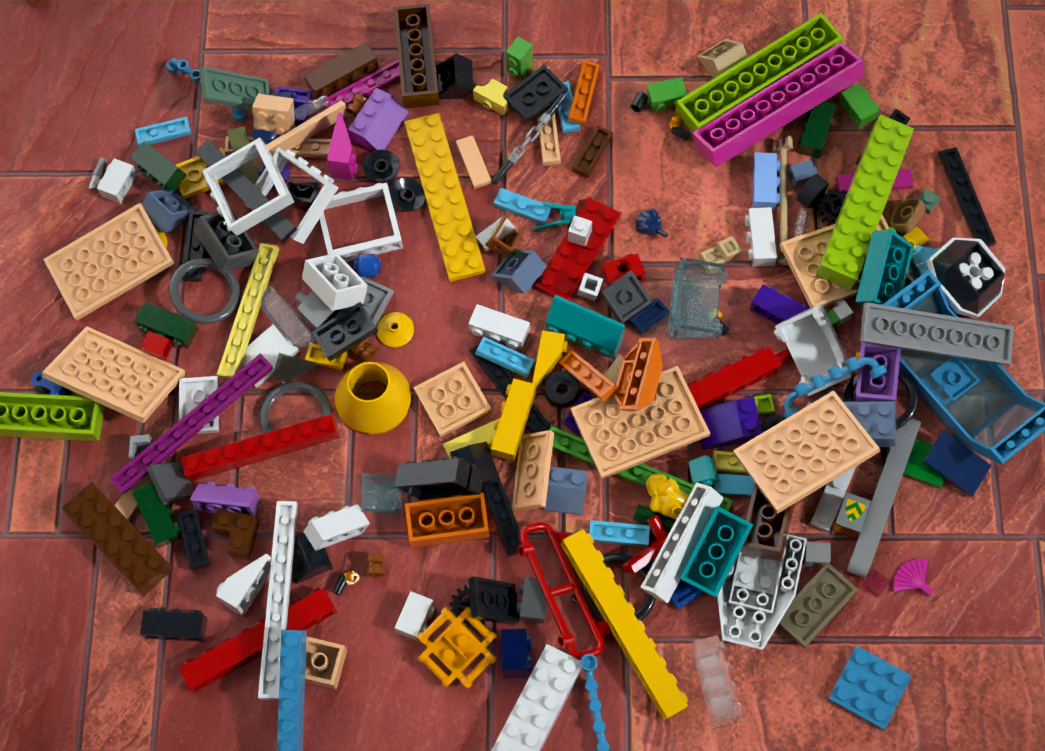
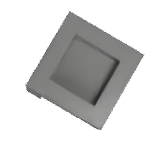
M149 434L130 436L129 459L133 460L155 440Z
M806 542L804 567H812L814 563H830L831 543Z

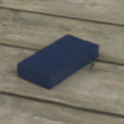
M656 298L651 304L630 318L629 323L642 335L667 316L670 310Z

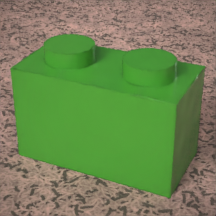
M517 37L506 51V66L511 76L522 79L533 65V45Z
M682 77L647 84L646 95L648 96L651 112H661L668 108H676V102L687 95Z
M860 83L841 92L838 102L858 129L877 119L880 111L879 106L876 102L872 101L868 91Z

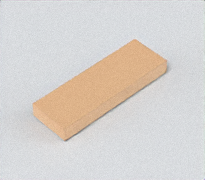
M473 135L457 140L456 145L474 189L491 184V178Z

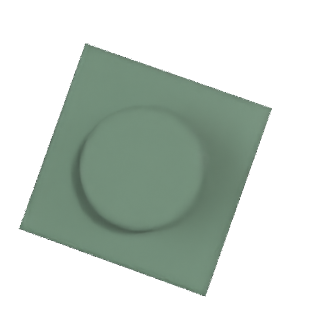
M928 188L917 198L924 202L925 212L928 214L941 201V198Z

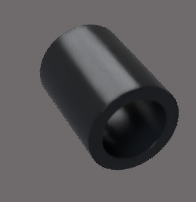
M637 92L630 105L631 109L635 112H641L648 100V96L643 92Z

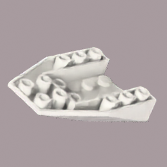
M788 534L782 562L742 555L740 550L717 596L722 641L763 651L795 598L807 542L806 538Z

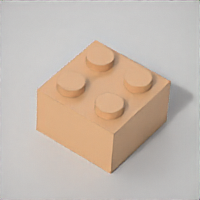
M264 94L257 95L252 106L255 130L271 131L282 136L295 128L293 98Z
M307 637L305 683L337 690L347 654L345 645Z

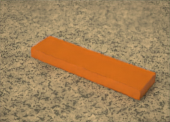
M586 60L582 61L567 121L585 126L600 68L599 64Z
M573 350L558 362L562 368L572 374L603 402H606L619 390L613 382Z

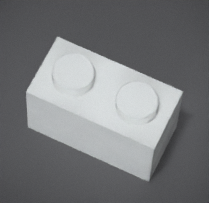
M114 158L112 163L107 166L104 177L98 182L97 190L101 197L121 204L137 176L134 166Z
M410 591L396 623V633L419 641L417 635L428 628L426 625L427 620L434 615L436 607H434L433 600Z

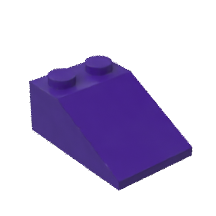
M754 397L730 401L700 411L710 431V436L700 440L702 450L744 444L762 434Z

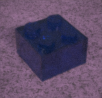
M502 629L503 678H528V672H532L531 655H527V652H531V635H527L526 629Z

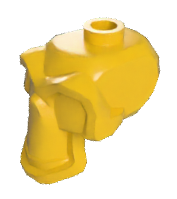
M662 474L651 475L646 481L647 491L652 497L650 509L653 512H659L662 515L677 520L689 495L679 488L674 479L670 478L667 480V477Z

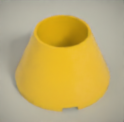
M365 362L353 367L341 378L335 391V406L341 420L352 430L368 433L369 435L385 433L398 426L406 417L411 402V390L405 376L397 368L383 362ZM368 381H379L387 385L386 391L377 399L362 400L355 396L357 389Z

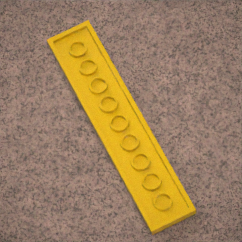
M439 113L404 121L449 282L486 273Z

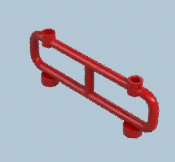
M544 522L526 525L519 533L521 545L518 546V553L521 557L527 556L562 635L558 637L559 646L561 648L567 647L571 656L578 660H581L586 654H592L597 657L604 650L603 637L609 636L610 628L605 620L595 622L561 547L562 540L568 537L565 531L555 533L553 528ZM537 530H544L547 533L569 584L552 589L549 588L535 557L534 546L527 539L528 533ZM573 591L595 639L596 648L585 652H579L576 649L574 636L569 633L554 596Z

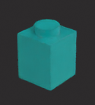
M705 455L688 461L693 484L697 482L711 487L713 483L719 481L714 458Z

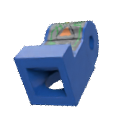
M37 371L31 376L32 384L40 392L66 396L69 392V389L43 378V371Z

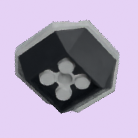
M952 238L926 261L931 273L942 284L941 288L946 301L955 313L976 319L1002 296L1005 267L981 239Z

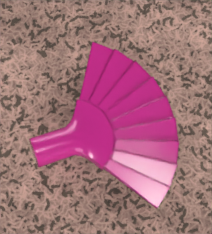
M915 559L902 565L894 578V592L920 589L929 596L933 590L925 583L928 560Z

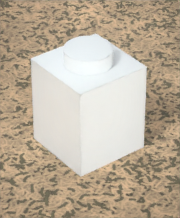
M574 215L568 230V241L586 247L592 231V221Z
M585 273L577 295L595 301L603 279Z

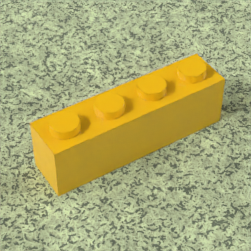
M514 378L512 385L508 384L506 390L508 397L506 402H502L500 409L502 416L501 419H497L494 428L497 432L495 437H491L489 443L493 456L511 461L515 460L536 393V384Z

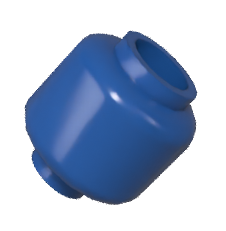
M360 254L358 259L354 260V271L358 272L359 277L375 278L377 273L381 271V261L377 259L375 254Z

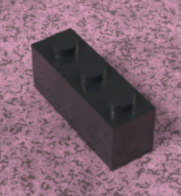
M150 608V611L143 610L140 635L144 639L204 642L207 617L199 610H190L189 613H185L179 609H170L169 612H166L159 608Z

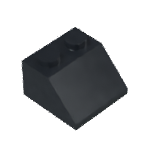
M455 53L436 65L439 100L462 99L473 92L472 60Z
M486 441L450 452L451 459L452 457H461L465 462L477 466L476 468L484 471L482 483L499 478Z
M304 532L295 536L292 575L296 584L333 569L325 548L315 551Z

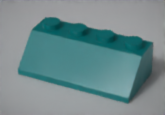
M892 230L873 231L855 302L861 306H864L866 302L883 305L903 290L914 245Z
M557 295L554 296L545 321L546 329L549 332L565 334L567 341L577 342L587 350L593 349L598 351L600 355L606 358H615L624 340L625 325Z
M716 506L680 579L717 598L753 524Z

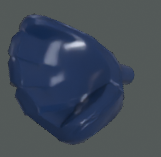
M655 209L644 210L638 215L635 223L637 231L648 235L660 234L665 238L668 237V233L661 230L662 221Z

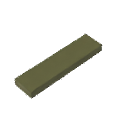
M244 126L227 131L233 153L249 144ZM253 160L238 169L255 185L259 179V174L253 164Z

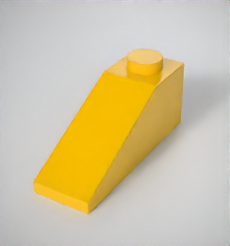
M542 331L532 382L536 384V391L562 359L563 352L566 353L568 341H565V334Z

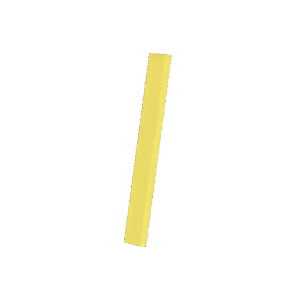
M260 243L259 252L255 258L217 372L219 378L230 379L241 368L279 252L278 246Z

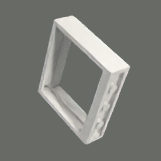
M261 138L254 140L203 170L206 178L204 182L212 190L210 195L214 202L218 203L217 210L225 219L223 223L228 231H232L236 236L294 203L267 145ZM260 155L279 196L240 219L235 220L217 180Z
M278 147L273 155V159L280 173L289 160L324 184L299 224L298 230L290 236L293 240L304 244L339 187L333 184L334 180L326 174L324 177L320 175L322 171L316 167H308L309 162L303 158H295L296 153L290 149L284 151ZM267 168L264 169L254 185L265 197L274 184Z
M377 183L366 188L359 187L353 191L339 192L333 196L326 209L385 196L394 235L333 250L323 212L319 219L328 255L337 253L345 262L357 260L360 254L378 255L403 249L387 183Z

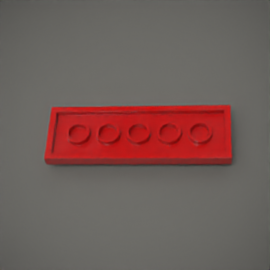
M588 197L577 215L592 221V231L586 247L569 242L567 232L543 274L535 284L536 289L552 297L557 295L568 301L572 299L584 274L590 269L621 217V212Z

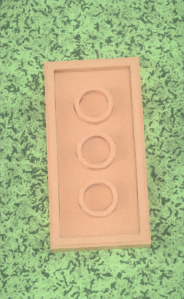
M548 430L522 435L519 444L512 510L523 511L546 507L554 432Z

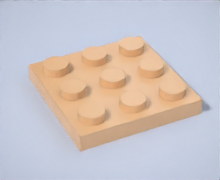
M465 362L413 387L440 438L491 412L490 405Z

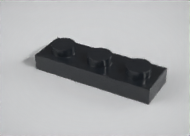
M197 509L178 513L177 518L191 571L211 565Z

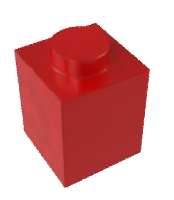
M150 331L147 336L143 337L140 344L143 352L163 361H166L173 348L169 339Z

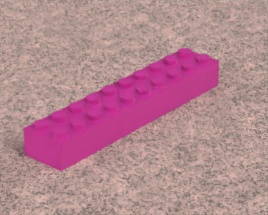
M842 42L692 132L696 149L715 167L721 165L865 76L863 60Z

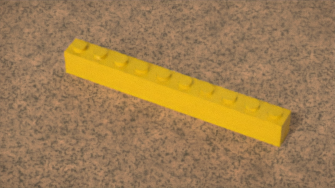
M582 529L563 539L561 547L604 620L608 623L612 634L659 714L665 721L688 707V699L683 691L680 692L676 686L677 680L672 673L669 674L666 669L665 659L662 655L659 656L657 654L653 639L651 637L648 638L644 632L646 629L640 619L637 620L634 615L635 609L633 605L625 600V593L622 587L615 583L612 570L605 566L602 553L599 550L596 551L593 546L592 536Z

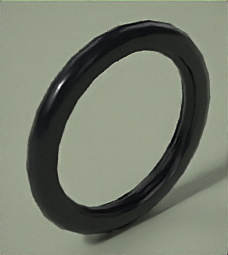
M899 370L898 380L907 389L909 402L905 412L896 419V430L912 419L918 406L916 385L901 370ZM858 373L850 379L845 388L844 402H853V395L857 388Z
M618 553L604 556L603 562L605 566L615 563L625 564L633 556ZM646 565L638 570L644 580L650 570ZM582 582L581 591L594 619L597 621L604 620ZM648 593L643 606L634 614L637 620L640 619L642 621L646 618L654 607L656 598Z

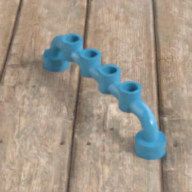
M172 58L167 61L166 66L169 73L178 74L180 72L183 75L187 74L195 84H201L200 71L198 69L192 70L186 60ZM231 106L233 108L232 115L234 120L237 122L245 121L247 118L246 109Z
M856 357L850 358L845 361L847 366L839 368L838 365L828 370V375L822 377L819 374L812 377V383L806 386L804 382L794 386L795 391L790 393L785 399L784 408L786 412L783 413V416L788 418L798 412L797 407L792 408V402L795 399L803 397L809 392L819 389L850 372L856 371L864 365L872 367V370L869 372L873 379L886 374L887 370L884 365L880 366L876 360L870 357H864L859 360Z
M586 654L582 657L580 665L585 671V690L589 693L590 698L588 708L593 714L594 720L592 730L596 733L598 741L596 751H609L610 746L606 742L604 733L606 725L602 721L600 712L602 704L598 700L596 691L598 683L594 680L593 670L597 666V659L592 654Z

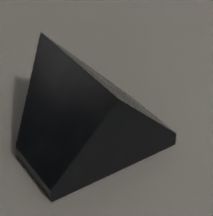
M289 182L287 188L294 200L292 204L306 212L321 190V182Z

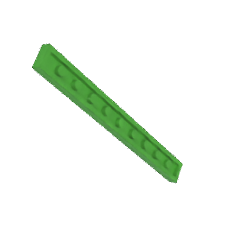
M551 426L550 431L554 432L552 449L595 466L582 438ZM643 463L614 474L643 487H646L648 477L653 474H662L667 477V480L670 478L674 479L679 488L689 496L695 486ZM723 497L719 507L729 511L733 500Z

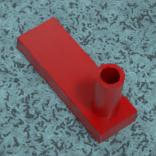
M657 515L647 520L657 540L622 565L626 573H636L655 559L667 539L669 533L666 532Z

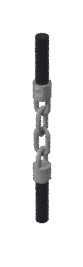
M563 93L559 95L546 113L538 119L539 125L533 126L528 131L525 137L526 141L522 146H516L507 157V161L491 179L492 183L497 185L510 167L515 165L524 154L526 144L534 141L540 134V127L548 124L552 115L567 98ZM535 129V132L537 133L531 139V136L529 135ZM518 148L519 151L522 150V152L519 155L515 153Z

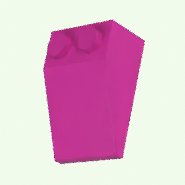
M338 112L327 163L331 178L353 181L354 174L358 172V164L356 163V155L353 153L342 113Z

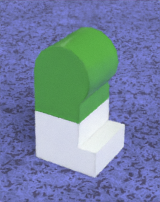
M843 298L836 301L832 310L826 311L833 328L850 320L853 314Z

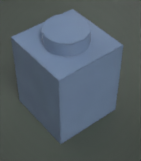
M811 160L790 165L788 171L793 189L803 187L813 175L818 174L817 167L813 166Z

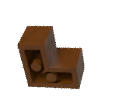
M217 509L212 528L216 534L229 537L226 548L227 553L230 557L250 560L259 526L256 516Z

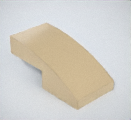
M733 236L718 242L715 247L701 252L698 257L706 269L710 271L739 255L742 249Z

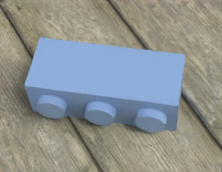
M754 153L752 208L772 207V211H775L776 204L780 202V193H777V188L780 186V177H777V171L780 170V160H777V153Z

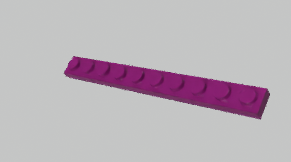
M261 353L113 475L110 478L112 483L124 495L149 474L146 469L149 465L161 464L274 369L273 366Z

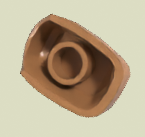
M921 199L901 200L890 219L891 226L900 233L911 232L925 213L926 207Z

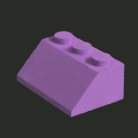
M375 88L348 129L350 140L372 151L385 150L409 112L392 95Z
M861 342L860 359L864 357L873 358L880 366H885L887 373L873 379L869 372L872 370V367L869 365L862 366L858 370L855 402H896L900 348Z
M205 482V484H198L190 500L198 512L216 514L217 509L256 516L260 495L255 488L249 486L236 488V486L231 484L217 486L215 483Z

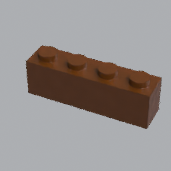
M365 42L304 75L306 85L317 100L325 98L335 90L342 89L346 84L358 80L366 73L373 72L378 67L377 57Z

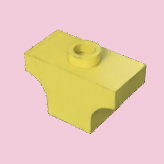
M491 79L487 85H477L474 88V100L481 103L485 108L492 109L503 116L508 111L507 101L503 97L508 92L507 86Z

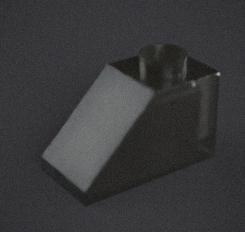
M279 353L272 376L276 377L275 381L286 384V381H292L313 370L316 367V363Z

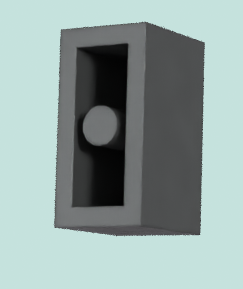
M525 577L524 583H520L519 595L523 596L522 603L518 602L517 614L520 615V621L544 624L547 601L537 579Z

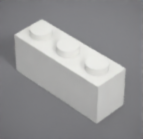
M772 207L749 208L748 215H745V227L749 229V232L746 233L747 243H750L748 259L752 260V267L775 266L777 254Z
M478 304L468 323L469 331L473 335L478 337L485 336L497 343H505L512 349H522L530 332V322Z
M357 504L351 507L345 506L337 512L331 511L320 518L316 516L310 519L304 533L315 551L362 534L370 523Z

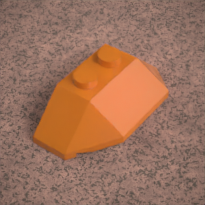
M639 338L636 342L637 344L622 360L616 382L619 390L613 394L622 411H639L654 401L663 368L657 338Z

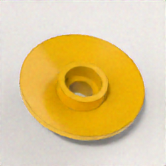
M400 312L386 314L377 324L378 339L388 347H402L412 339L414 334L412 320ZM393 325H397V326H398L397 329H392L391 327H392Z

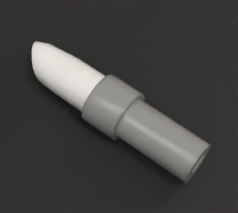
M99 159L96 169L93 171L89 189L96 188L99 179L102 177L106 159Z

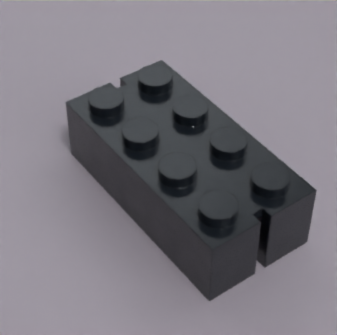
M452 457V459L438 458L437 461L422 460V462L418 463L408 461L407 464H398L394 487L419 500L480 495L484 471L476 468L477 466L465 462L461 457Z

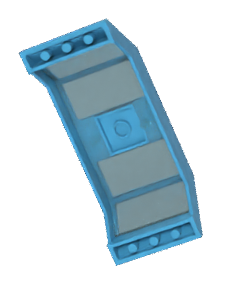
M930 270L883 304L958 317L948 306L941 288L942 284ZM901 349L899 370L912 379L922 400L957 440L970 450L1002 465L1045 431V403L1028 395L1001 364Z

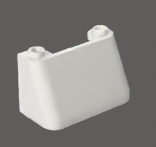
M821 303L775 326L776 330L774 332L777 339L786 343L801 374L799 384L804 382L806 386L812 383V377L819 374L822 377L828 375V370L838 365L839 368L847 366L845 363L848 360L847 355ZM850 372L844 375L843 377L835 381H832L819 389L811 391L807 395L810 396L816 392H819L832 385H835L848 378H851L853 372Z

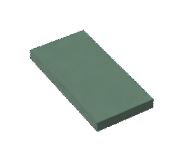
M203 66L199 69L203 101L252 110L258 94L270 95L268 79Z

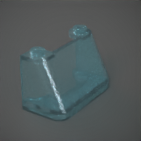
M680 257L672 281L667 338L714 339L721 335L723 324H720L718 319L720 288L723 283H726L728 275L725 272V264Z

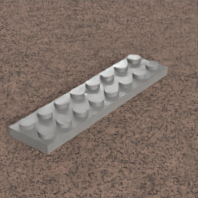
M866 302L863 306L860 342L1008 366L1011 365L1014 326Z

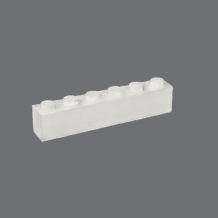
M696 482L640 587L652 597L668 603L674 593L680 577L716 506L719 507L723 500V497L712 487Z

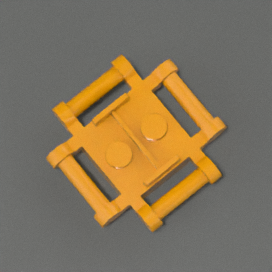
M444 607L436 620L424 632L421 631L417 635V638L428 647L417 660L420 663L423 662L443 682L442 685L445 688L456 678L465 687L470 688L476 677L490 663L493 664L497 660V657L487 648L497 635L494 632H490L478 619H473L469 607L458 617L447 607ZM449 619L452 623L433 642L429 637ZM465 619L485 638L484 641L463 622ZM432 652L452 672L450 676H447L429 657ZM482 652L485 656L484 659L466 676L463 671Z

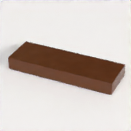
M597 125L572 167V171L589 178L612 139L613 132Z

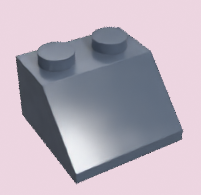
M169 188L148 192L142 203L150 220L163 233L178 229L189 219L190 211H197L176 190L173 192Z
M514 248L491 276L513 292L525 294L531 289L535 280L543 274V270L547 266L535 251Z
M550 466L544 511L583 516L588 471Z

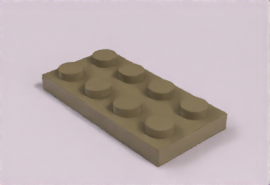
M826 563L793 599L778 625L805 648L853 597L858 589L833 566Z

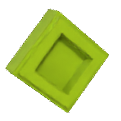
M772 394L754 396L758 416L775 414Z

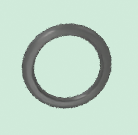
M207 258L190 260L180 265L170 279L169 296L173 306L182 316L196 323L213 324L228 318L235 311L241 294L238 280L232 271L221 273L228 280L231 287L230 301L222 311L212 315H200L185 307L178 293L181 278L188 271L198 267H208L219 272L220 270L213 260Z
M287 382L276 387L266 396L260 407L259 423L263 434L273 431L269 423V410L276 398L283 393L293 390L310 393L320 403L322 416L332 414L327 396L318 387L307 382Z

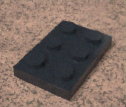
M543 65L503 97L528 123L554 103L561 93L565 94L568 92V87Z
M361 302L315 329L312 333L327 359L332 361L377 333L378 329Z
M475 576L468 578L471 617L473 619L509 625L519 623L515 584Z

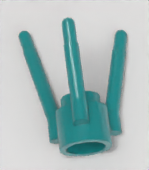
M538 201L543 203L545 207L560 209V218H563V220L535 226L533 230L570 224V220H573L576 212L575 205H560Z

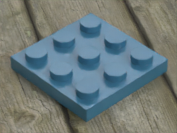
M856 645L828 700L884 731L912 676Z

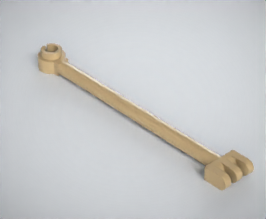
M791 136L773 142V152L779 154L780 243L788 240L787 151L793 149ZM779 248L776 261L785 266L788 265V262L781 248Z

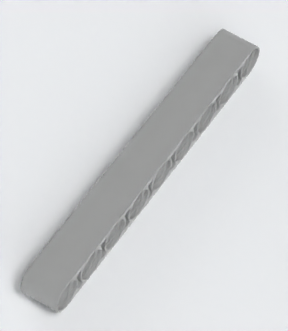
M912 418L903 427L896 430V447L889 448L862 530L858 535L848 563L847 572L863 578L867 577L921 421Z

